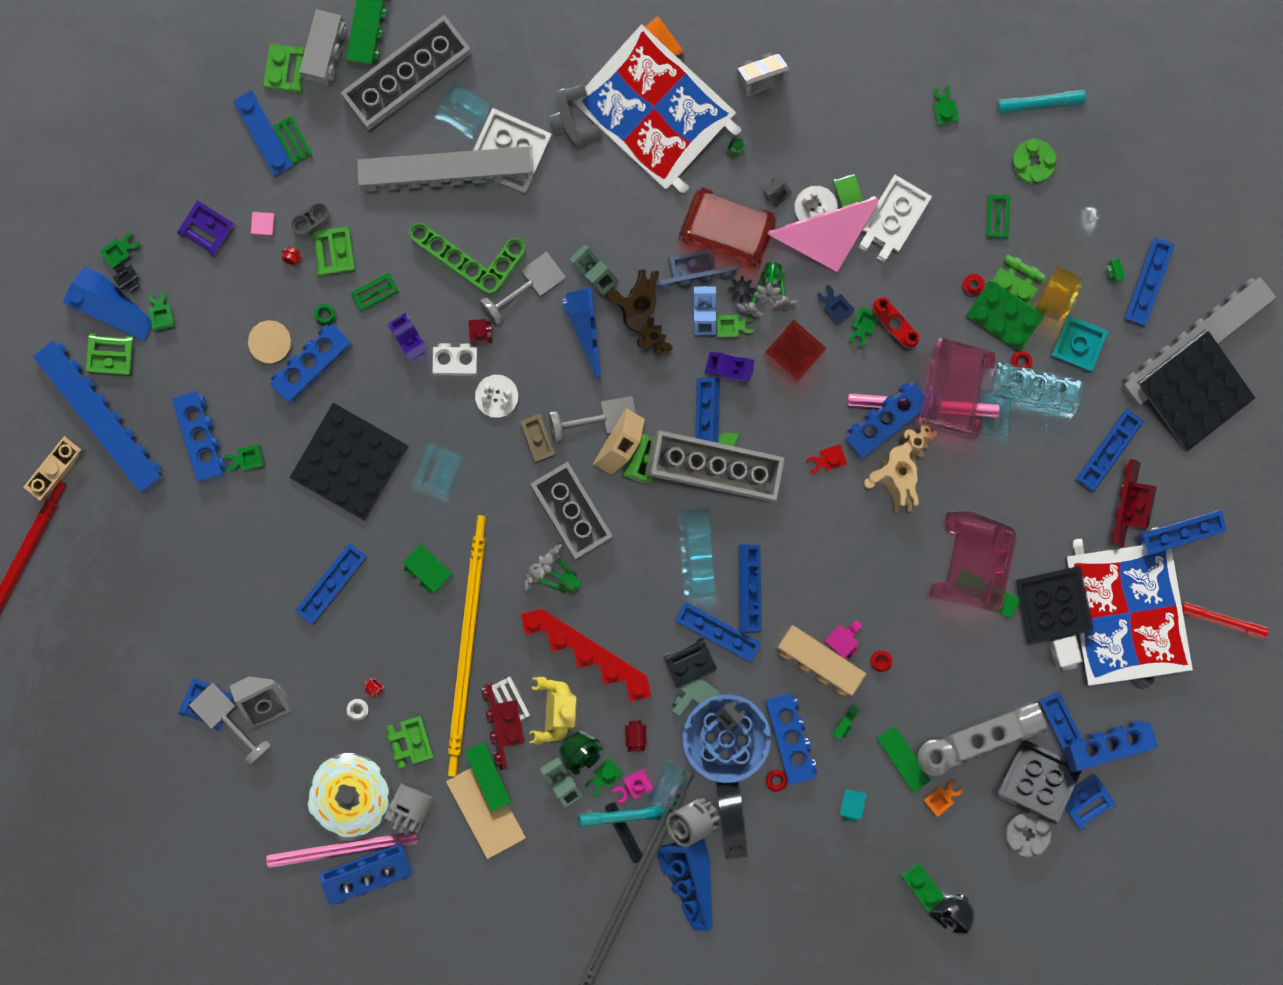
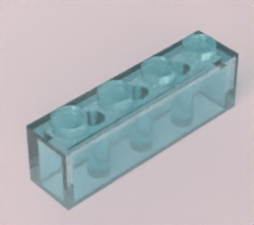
M709 509L683 511V516H679V529H684V538H680L681 551L686 552V559H682L683 573L687 572L688 581H683L684 594H689V599L715 597Z

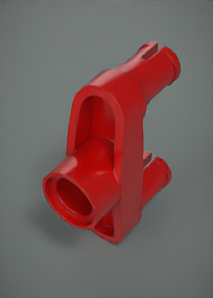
M888 298L876 299L872 305V311L882 323L886 332L891 334L905 348H914L919 342V333L912 328L900 312L890 303ZM897 319L900 322V328L892 329L889 321Z

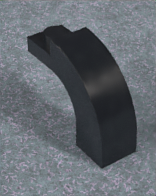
M716 782L726 859L748 857L739 782Z

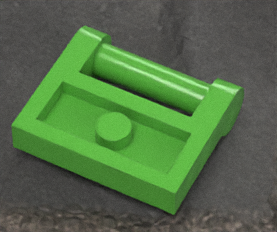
M270 44L263 86L265 88L302 92V76L299 70L305 48ZM291 55H297L293 82L287 83Z
M349 226L310 233L311 240H314L318 266L316 269L317 276L355 270ZM323 238H328L332 266L326 267Z
M90 333L86 372L130 375L134 337H106ZM96 344L125 346V351L96 350Z

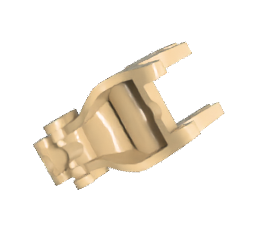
M927 425L920 426V429L916 432L910 429L906 430L904 435L899 438V444L904 442V445L894 447L884 458L882 469L872 472L869 478L864 481V487L867 489L873 488L878 483L886 486L888 493L893 499L894 512H899V506L905 505L907 512H912V504L913 506L919 505L918 495L915 490V485L918 481L917 466L914 463L916 462V456H924L923 448H928V442L937 435V431L932 433Z

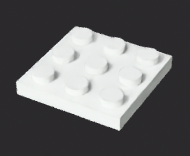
M492 108L473 151L529 146L532 149L533 174H535L552 134ZM528 176L527 180H515V177H509L507 181L499 183L526 194L533 176Z

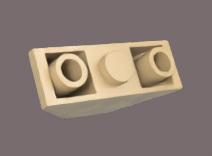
M625 408L593 465L612 475L627 463L640 443L645 419Z
M64 436L23 488L42 501L53 491L58 482L62 481L69 473L82 449Z

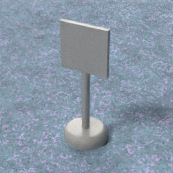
M547 252L521 270L528 280L527 283L496 305L488 298H483L479 301L483 312L495 326L502 322V316L498 309L527 288L532 286L538 295L541 296L566 278Z
M629 396L602 401L600 403L603 415L561 423L557 412H549V425L553 441L559 442L562 440V428L603 420L606 433H611L625 408L636 413L633 397Z
M211 683L189 704L211 729L222 720L252 751L245 759V763L249 767L270 749L271 745L267 741L255 747L226 717L235 705L214 683Z

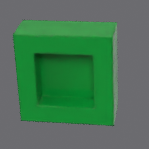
M1120 257L1112 259L1109 262V266H1107L1108 276L1114 280V283L1122 282L1125 279Z

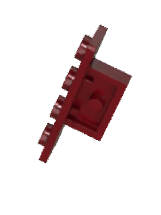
M1129 459V464L1125 467L1124 474L1126 478L1120 490L1121 503L1116 510V527L1113 528L1111 534L1112 543L1118 547H1124L1128 526L1148 530L1157 489L1153 485L1137 483L1140 462L1135 459Z
M490 682L484 684L485 688L482 689V696L484 702L487 701L489 710H486L487 722L491 723L493 730L490 732V740L492 745L495 744L497 752L494 753V762L496 766H499L500 770L507 769L503 747L523 744L524 737L517 700L495 704L492 684Z

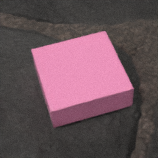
M252 212L251 234L273 236L275 214Z

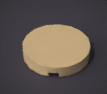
M267 320L253 327L249 334L248 346L250 352L257 360L267 364H274L282 361L289 354L292 339L284 325L277 321Z

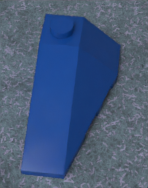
M86 266L82 268L72 281L63 300L66 306L142 341L146 340L152 327L150 318L105 275Z
M592 288L566 293V299H562L563 312H568V317L596 379H601Z
M702 839L689 847H681L676 843L661 846L657 853L660 868L664 876L668 875L671 880L673 893H677L683 903L681 908L693 931L712 930L710 858L705 840Z

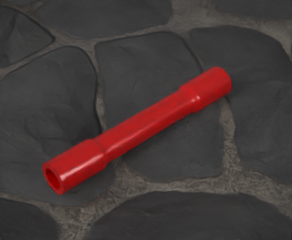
M1184 602L1182 606L1183 615L1240 631L1258 639L1265 640L1269 630L1267 627L1231 618Z

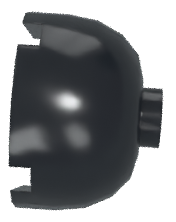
M962 894L944 895L945 898L930 910V917L944 929H947V926L953 928L954 934L967 935L975 919L972 905L968 902L969 899Z

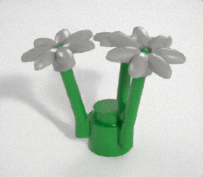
M776 262L766 263L765 271L761 272V277L751 302L744 304V306L737 304L739 312L746 313L748 317L752 315L757 319L764 314L756 308L758 297L761 298V303L769 300L771 303L770 307L774 308L775 311L781 309L787 311L788 308L797 307L798 301H790L785 295V274L782 273L781 264ZM764 281L768 283L765 288L762 287ZM779 282L780 288L772 287Z
M556 544L553 549L549 550V553L539 557L538 561L540 564H533L529 568V574L526 575L523 585L526 591L532 582L552 587L563 594L568 592L573 595L578 590L581 580L576 577L577 573L572 571L558 554V550L563 547V544ZM557 561L567 573L562 575L551 569L550 564ZM544 573H550L558 578V584L560 585L542 579Z

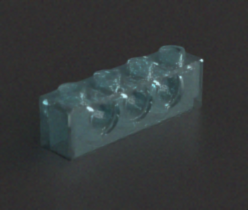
M998 362L993 373L990 395L1075 415L1081 403L1083 382L1073 378L1060 377L1051 373H1043L1030 368Z

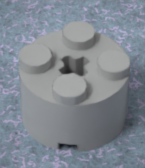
M1022 812L1013 816L1008 821L1004 836L1009 848L1013 852L1022 856L1032 857L1041 854L1048 847L1051 840V830L1045 819L1030 812ZM1030 828L1033 836L1029 837L1026 841V837L1022 833Z

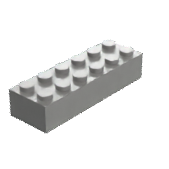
M444 14L343 90L341 95L366 129L370 131L471 55V48Z
M659 430L653 432L645 475L771 502L777 500L785 457Z

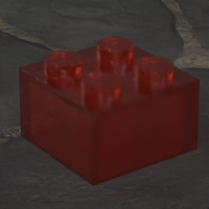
M793 320L765 351L764 355L793 381L798 383L826 351V347Z

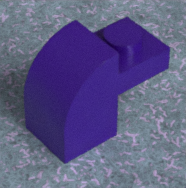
M406 313L387 324L409 360L420 357L428 349Z
M710 352L705 373L744 383L745 381H750L754 371L755 360L734 357L719 352Z

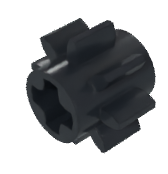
M122 264L114 269L117 274L113 276V279L121 290L127 288L130 292L138 286L135 281L140 278L131 265L126 268Z
M741 276L738 282L732 279L734 287L728 288V291L734 292L731 299L734 300L737 297L740 299V304L743 303L745 298L751 300L752 298L749 293L755 292V288H750L752 280L746 282L743 276ZM740 285H744V289H748V291H744L743 295L736 290Z

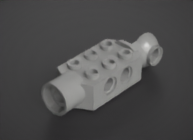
M1035 703L949 735L941 740L928 741L919 749L917 756L918 765L926 774L940 776L948 772L950 768L960 765L961 760L964 763H968L978 759L977 754L982 752L985 755H989L999 751L998 746L1003 744L1005 747H1010L1020 743L1019 738L1025 741L1046 733L1048 730L1038 704ZM996 728L1001 732V738L998 741L992 737V732ZM975 736L981 740V745L977 749L971 743ZM933 752L941 754L942 760L939 764H933L930 761V755Z

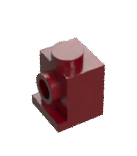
M486 319L468 320L471 344L493 343L491 321L487 322Z

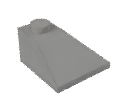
M248 676L229 686L236 705L252 731L291 712V708L274 680Z

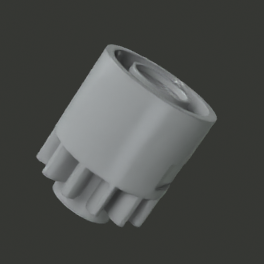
M400 783L384 818L392 822L391 828L406 835H408L409 831L419 833L434 798Z
M702 798L700 800L696 799L670 813L666 824L674 842L681 847H689L717 832L716 829L720 825L716 821L720 820V817L710 801L706 803L705 798Z

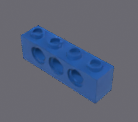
M333 323L330 326L325 325L318 332L320 336L315 341L312 339L308 341L302 348L304 351L299 356L294 355L287 362L288 367L283 371L278 370L271 377L273 381L270 385L289 404L352 345ZM323 342L331 344V349L327 353L320 351V345ZM308 357L315 358V365L311 368L304 366V361ZM292 372H298L300 375L296 383H290L288 380Z
M915 380L912 383L908 381L898 389L899 393L896 396H888L881 402L883 405L877 411L872 409L864 416L865 421L860 425L856 422L847 430L849 433L846 439L862 458L931 404L930 398ZM901 399H906L910 402V407L902 409L899 407L898 402ZM890 413L893 416V420L886 423L881 419V415ZM871 426L876 429L877 433L874 436H868L865 434L864 429Z
M193 391L171 398L197 482L202 483L224 476L223 470L226 469V464L223 457H219L217 452L220 445L217 437L212 436L210 428H213V423L210 415L206 416L204 410L207 407L204 395H200L198 391ZM192 410H198L199 417L196 421H190L188 418ZM198 431H204L206 434L205 439L201 442L195 440V434ZM210 451L212 459L207 463L202 462V454Z
M791 693L765 700L788 784L791 785L815 778L814 773H817L814 760L810 761L808 752L811 751L809 740L804 739L802 731L806 730L802 717L798 718L796 712L797 709H800L797 697H792ZM783 711H789L792 714V720L788 724L780 720V714ZM789 732H794L798 735V741L794 745H790L786 741V735ZM796 753H800L804 757V762L800 766L792 763V756Z
M1143 720L1130 723L1131 728L1123 730V726L1110 729L1111 734L1103 736V733L1099 732L1090 735L1091 740L1083 742L1082 738L1069 741L1070 746L1064 747L1071 773L1158 748L1151 722L1143 724ZM1128 734L1134 738L1133 745L1127 741ZM1108 740H1111L1114 744L1113 751L1107 747ZM1088 746H1091L1094 750L1092 757L1087 754Z
M402 843L319 874L322 888L330 905L341 904L349 898L362 896L370 890L384 888L389 883L397 880L402 881L413 875L411 864ZM387 866L392 867L389 870H383ZM365 874H370V875H371V876L368 877V878H363V877H362V876L365 875ZM344 882H350L349 885H341Z

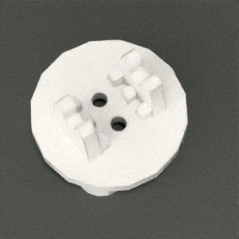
M810 186L804 189L797 196L794 205L795 214L799 221L813 218L828 211L838 210L834 194L821 186Z
M491 375L479 383L475 393V400L483 414L493 418L508 416L515 409L518 403V391L516 385L509 378L503 375Z

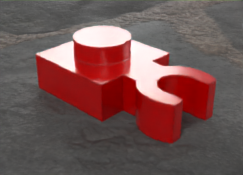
M841 444L820 450L821 457L819 458L811 456L806 460L807 462L815 461L817 463V467L810 470L811 473H817L823 466H825L826 472L847 465Z

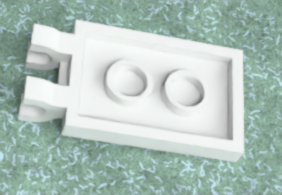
M894 175L862 229L866 235L858 248L866 252L872 241L883 247L877 259L885 263L892 250L900 251L932 196Z

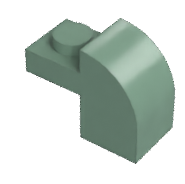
M585 244L569 259L578 272L603 296L619 282L610 269Z
M693 680L679 687L685 695L684 697L679 695L672 705L675 707L673 712L680 716L692 700L700 704L711 697L718 696L720 692L703 680ZM712 702L705 705L704 708L707 710Z
M559 757L549 761L540 769L565 808L583 797L582 792Z

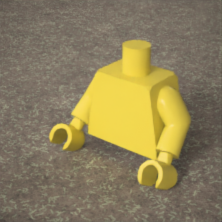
M533 677L532 679L538 682L537 686H532L533 690L547 689L546 720L544 733L539 731L529 732V734L535 735V739L529 741V743L542 745L544 741H562L566 738L568 732L575 727L576 696L570 692L569 686L565 682L547 681L545 677Z

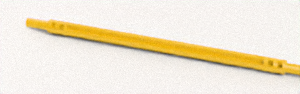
M477 515L475 537L473 536L448 749V754H450L448 776L452 777L457 775L458 757L461 755L486 540L484 538L486 516Z

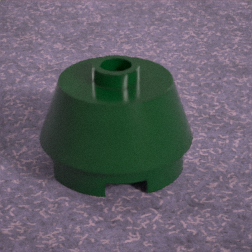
M578 731L565 739L559 752L565 768L574 775L580 774V769L585 766L589 769L601 757L598 752L603 750V747L600 745L599 739L584 731Z

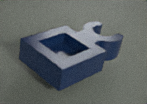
M827 285L825 288L829 291V295L824 297L819 292L817 297L819 300L828 303L824 309L839 325L855 309L842 294L835 297L833 288Z

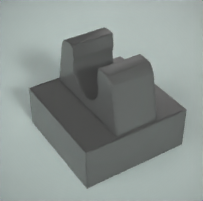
M774 176L771 178L774 182L769 187L764 184L762 187L770 202L776 207L792 192L781 177L777 178Z
M736 701L728 702L714 714L728 731L743 720L745 715L744 710L740 713L735 710Z

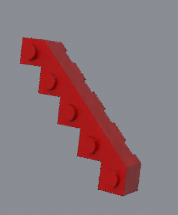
M543 609L521 613L526 636L547 631L551 652L573 648L578 669L599 664L604 685L626 681L630 702L651 698L647 675Z

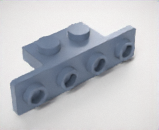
M712 248L670 256L668 259L672 278L659 280L655 286H658L659 290L670 288L671 283L679 282L681 286L693 283L692 279L700 277L701 281L714 279L713 275L721 273L722 277L735 275L734 271L739 269V265L716 269Z

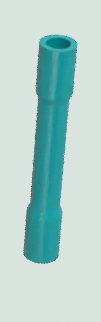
M1084 90L1021 99L998 100L999 113L1045 106L1086 103V96Z
M652 806L643 809L608 813L578 815L579 828L609 823L661 819L665 806Z

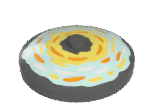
M354 753L338 754L324 760L314 769L305 788V807L312 823L325 835L341 841L360 840L375 833L386 821L384 817L393 800L392 786L382 767L372 759Z

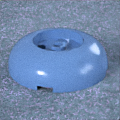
M718 695L700 703L689 715L683 730V747L690 764L701 775L716 782L732 783L748 778L763 765L770 749V728L764 714L749 700L735 695ZM736 701L735 710L738 713L744 710L745 715L743 720L728 731L714 714L728 702ZM712 702V704L706 710L704 706ZM708 733L715 734L716 739L714 742L707 741L706 736ZM726 734L731 737L729 743H724L722 737ZM740 735L747 738V742L744 745H740L737 742V738ZM724 749L730 752V757L727 759H723L720 756L721 751Z

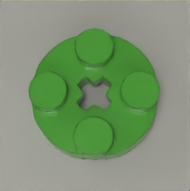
M1029 139L1021 143L1014 152L1013 166L1015 173L1025 182H1042L1053 173L1056 167L1057 156L1053 148L1045 141ZM1029 157H1039L1040 165L1035 164L1031 166Z

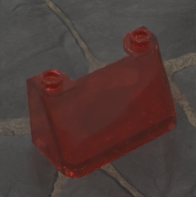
M701 188V190H696L680 229L678 241L688 244L694 240V245L704 246L740 259L739 261L744 262V259H746V262L750 264L749 266L760 270L771 236L767 233L770 230H774L777 219L774 217L775 214L768 210L760 212L715 196L713 191Z

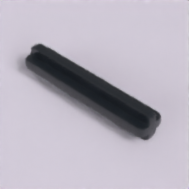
M614 802L605 806L607 813L619 811ZM625 822L613 823L633 863L639 862L643 855Z

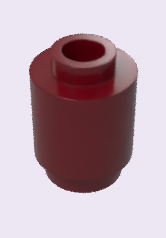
M629 721V725L625 726V747L628 746V752L645 751V746H647V726L642 725V721Z

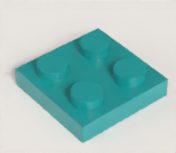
M1067 315L1051 356L1092 372L1108 331Z

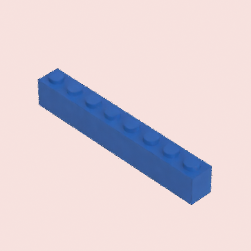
M54 340L32 357L138 491L142 494L163 478L160 474L163 470L156 461L151 463L147 458L149 452L142 444L139 446L133 440L136 436L129 427L124 428L121 425L120 421H122V418L115 410L111 412L106 406L109 402L102 393L98 395L93 388L96 385L88 376L84 378L79 372L82 370L81 366L75 359L71 361L66 354L69 351L61 342L57 344Z

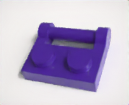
M197 200L177 234L181 237L189 238L206 249L208 254L214 257L235 224ZM191 224H195L215 237L214 243L209 242L189 229Z

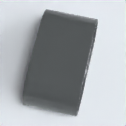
M315 203L292 219V230L297 236L306 237L329 221L330 212L324 204ZM316 210H325V216L322 219H316L314 217ZM298 222H307V228L304 231H298L296 229Z

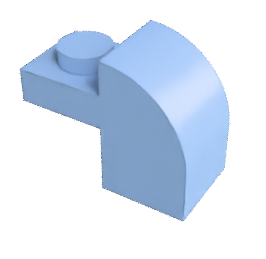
M694 287V335H716V287Z

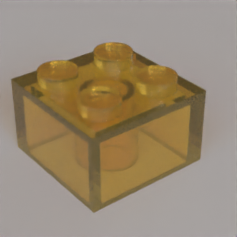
M1058 266L1054 270L1035 308L1057 322L1061 317L1065 318L1073 305L1070 303L1071 298L1075 299L1082 288V284L1079 283L1082 277Z

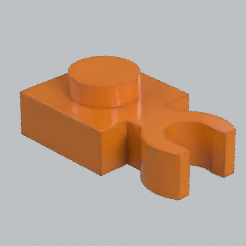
M955 779L948 782L946 790L939 786L923 800L937 817L954 804L951 800L952 796H959L964 791L962 788L957 792L952 790L951 787L956 782Z

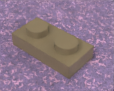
M541 414L520 421L535 462L556 455Z

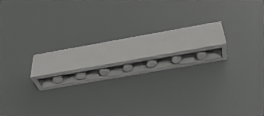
M529 146L357 159L358 185L361 188H365V191H377L378 187L396 190L402 185H408V188H419L421 184L437 187L442 186V182H451V185L464 184V181L472 180V183H484L485 179L503 182L507 181L509 177H515V180H527L528 176H534L532 149Z
M1261 277L1257 280L1253 278L1242 285L1244 287L1243 291L1239 294L1234 291L1226 298L1228 303L1223 307H1220L1219 304L1208 312L1211 315L1205 321L1200 318L1191 325L1193 330L1187 334L1184 331L1175 338L1177 343L1171 348L1167 344L1157 352L1160 355L1157 359L1153 361L1150 358L1141 365L1142 371L1138 374L1133 371L1124 378L1126 383L1121 387L1137 407L1148 399L1137 382L1203 330H1209L1216 342L1219 343L1276 298L1275 294Z

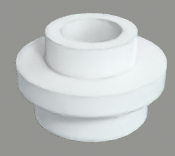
M354 699L347 705V714L352 720L360 721L368 715V705L361 699ZM355 706L362 708L360 714L354 713Z

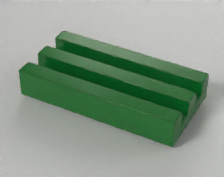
M292 116L281 120L278 124L272 125L293 164L312 155ZM289 123H291L306 151L303 154L287 127ZM283 127L298 157L294 158L279 128Z
M988 194L986 238L1008 239L1010 195ZM993 199H996L995 233H991ZM1001 199L1005 200L1004 233H1000Z
M387 273L351 292V295L360 312H363L394 296L399 291L390 273ZM388 279L389 283L361 298L357 297L360 293ZM390 287L393 288V290L362 306L361 303Z

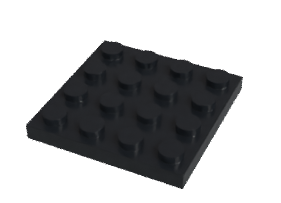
M1206 329L1137 382L1186 451L1192 449L1255 399V396L1209 330Z
M333 402L289 478L366 521L409 446Z

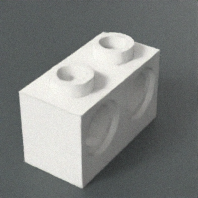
M440 343L438 347H433V375L477 376L478 349L473 347V344H460V347H451V344ZM442 354L450 356V362L446 365H442L438 361ZM464 354L472 356V361L468 365H463L460 362V358Z
M1075 636L1049 643L1056 668L1061 667L1062 671L1077 668V663L1082 662Z

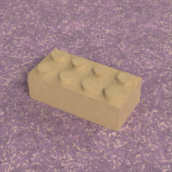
M793 625L777 647L780 650L778 655L787 661L795 660L798 662L797 667L806 673L812 671L817 675L815 679L822 684H832L835 686L833 691L842 697L852 696L867 674Z

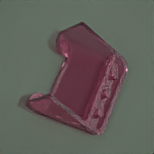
M939 338L934 349L922 407V422L947 434L978 438L983 423L982 420L975 417L984 369L994 368L996 362L995 353L946 338Z
M971 511L947 512L945 527L948 532L956 534V540L947 582L936 581L933 583L930 596L939 600L988 611L1000 610L1004 601L1016 543L1015 530L1010 526Z

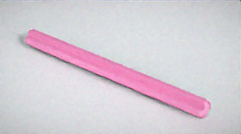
M849 394L848 406L879 409L883 406L881 402L888 396ZM901 399L898 405L902 409H907L910 407V402L906 399ZM931 400V404L921 412L997 418L1000 407L995 404Z
M409 832L408 835L401 833L272 854L266 857V863L271 868L387 849L400 843L403 846L412 845L418 842L417 833Z

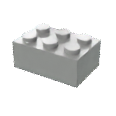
M318 9L315 10L299 70L303 80L326 86L329 85L330 81L334 80L336 73L334 63L335 60L340 58L342 50L339 47L340 41L345 39L347 27H345L341 15Z

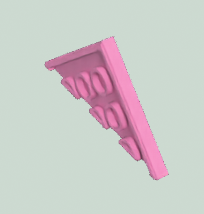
M871 197L866 201L856 202L832 212L828 211L804 221L801 220L776 230H770L767 234L838 272L879 199Z

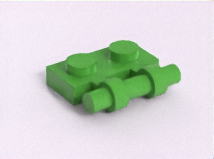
M1007 255L1003 262L1010 266L1009 270L1006 271L999 268L993 280L1030 304L1038 290L1037 287L1031 285L1033 279L1042 283L1045 275L1038 272L1039 269L1025 265L1021 262V259L1017 257L1014 259ZM1016 269L1027 275L1025 281L1014 275Z
M421 716L400 722L402 728L400 732H396L394 724L386 726L388 733L386 738L391 743L394 753L392 754L393 761H396L398 769L406 767L404 758L410 756L412 764L434 758ZM403 737L408 748L405 751H402L399 739Z

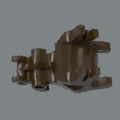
M641 269L638 270L637 281L626 297H623L615 289L609 290L605 297L621 308L624 324L642 336L643 339H637V345L641 348L652 345L655 348L653 353L662 355L666 350L671 351L673 347L670 343L665 342L666 335L660 334L662 325H654V318L649 317L655 311L657 295L654 289L659 277V271H651L650 278L647 280L646 270Z

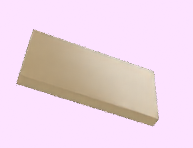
M472 768L446 781L487 859L526 838L508 804L493 811L490 810Z

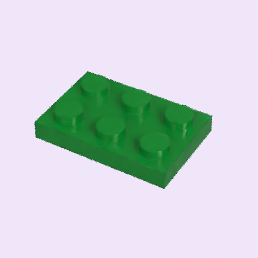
M990 279L966 316L1021 352L1045 314Z

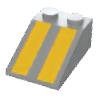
M769 53L760 57L761 60L753 63L752 60L740 64L741 67L737 69V73L746 96L787 82L789 69L779 54L773 56V53Z

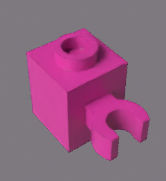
M857 620L847 630L839 625L824 642L842 658L847 656L850 659L859 650L856 647L859 642L853 636L863 625Z
M642 769L624 779L625 787L617 786L612 792L615 793L621 790L624 793L623 798L618 800L619 803L626 801L629 794H632L635 799L653 789V786Z

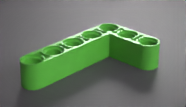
M422 223L414 224L409 232L412 241L487 295H494L501 289L526 252L525 245L520 239H510L490 267L486 269ZM423 229L426 235L422 239H416L414 237L415 231ZM434 242H441L443 248L441 251L435 252L431 249ZM518 244L522 247V250L519 254H512L510 247ZM451 255H460V262L458 264H451L449 262ZM500 262H506L509 264V268L505 272H500L497 270V265ZM468 268H478V274L475 277L468 276ZM489 279L496 281L495 288L491 290L484 287V283Z

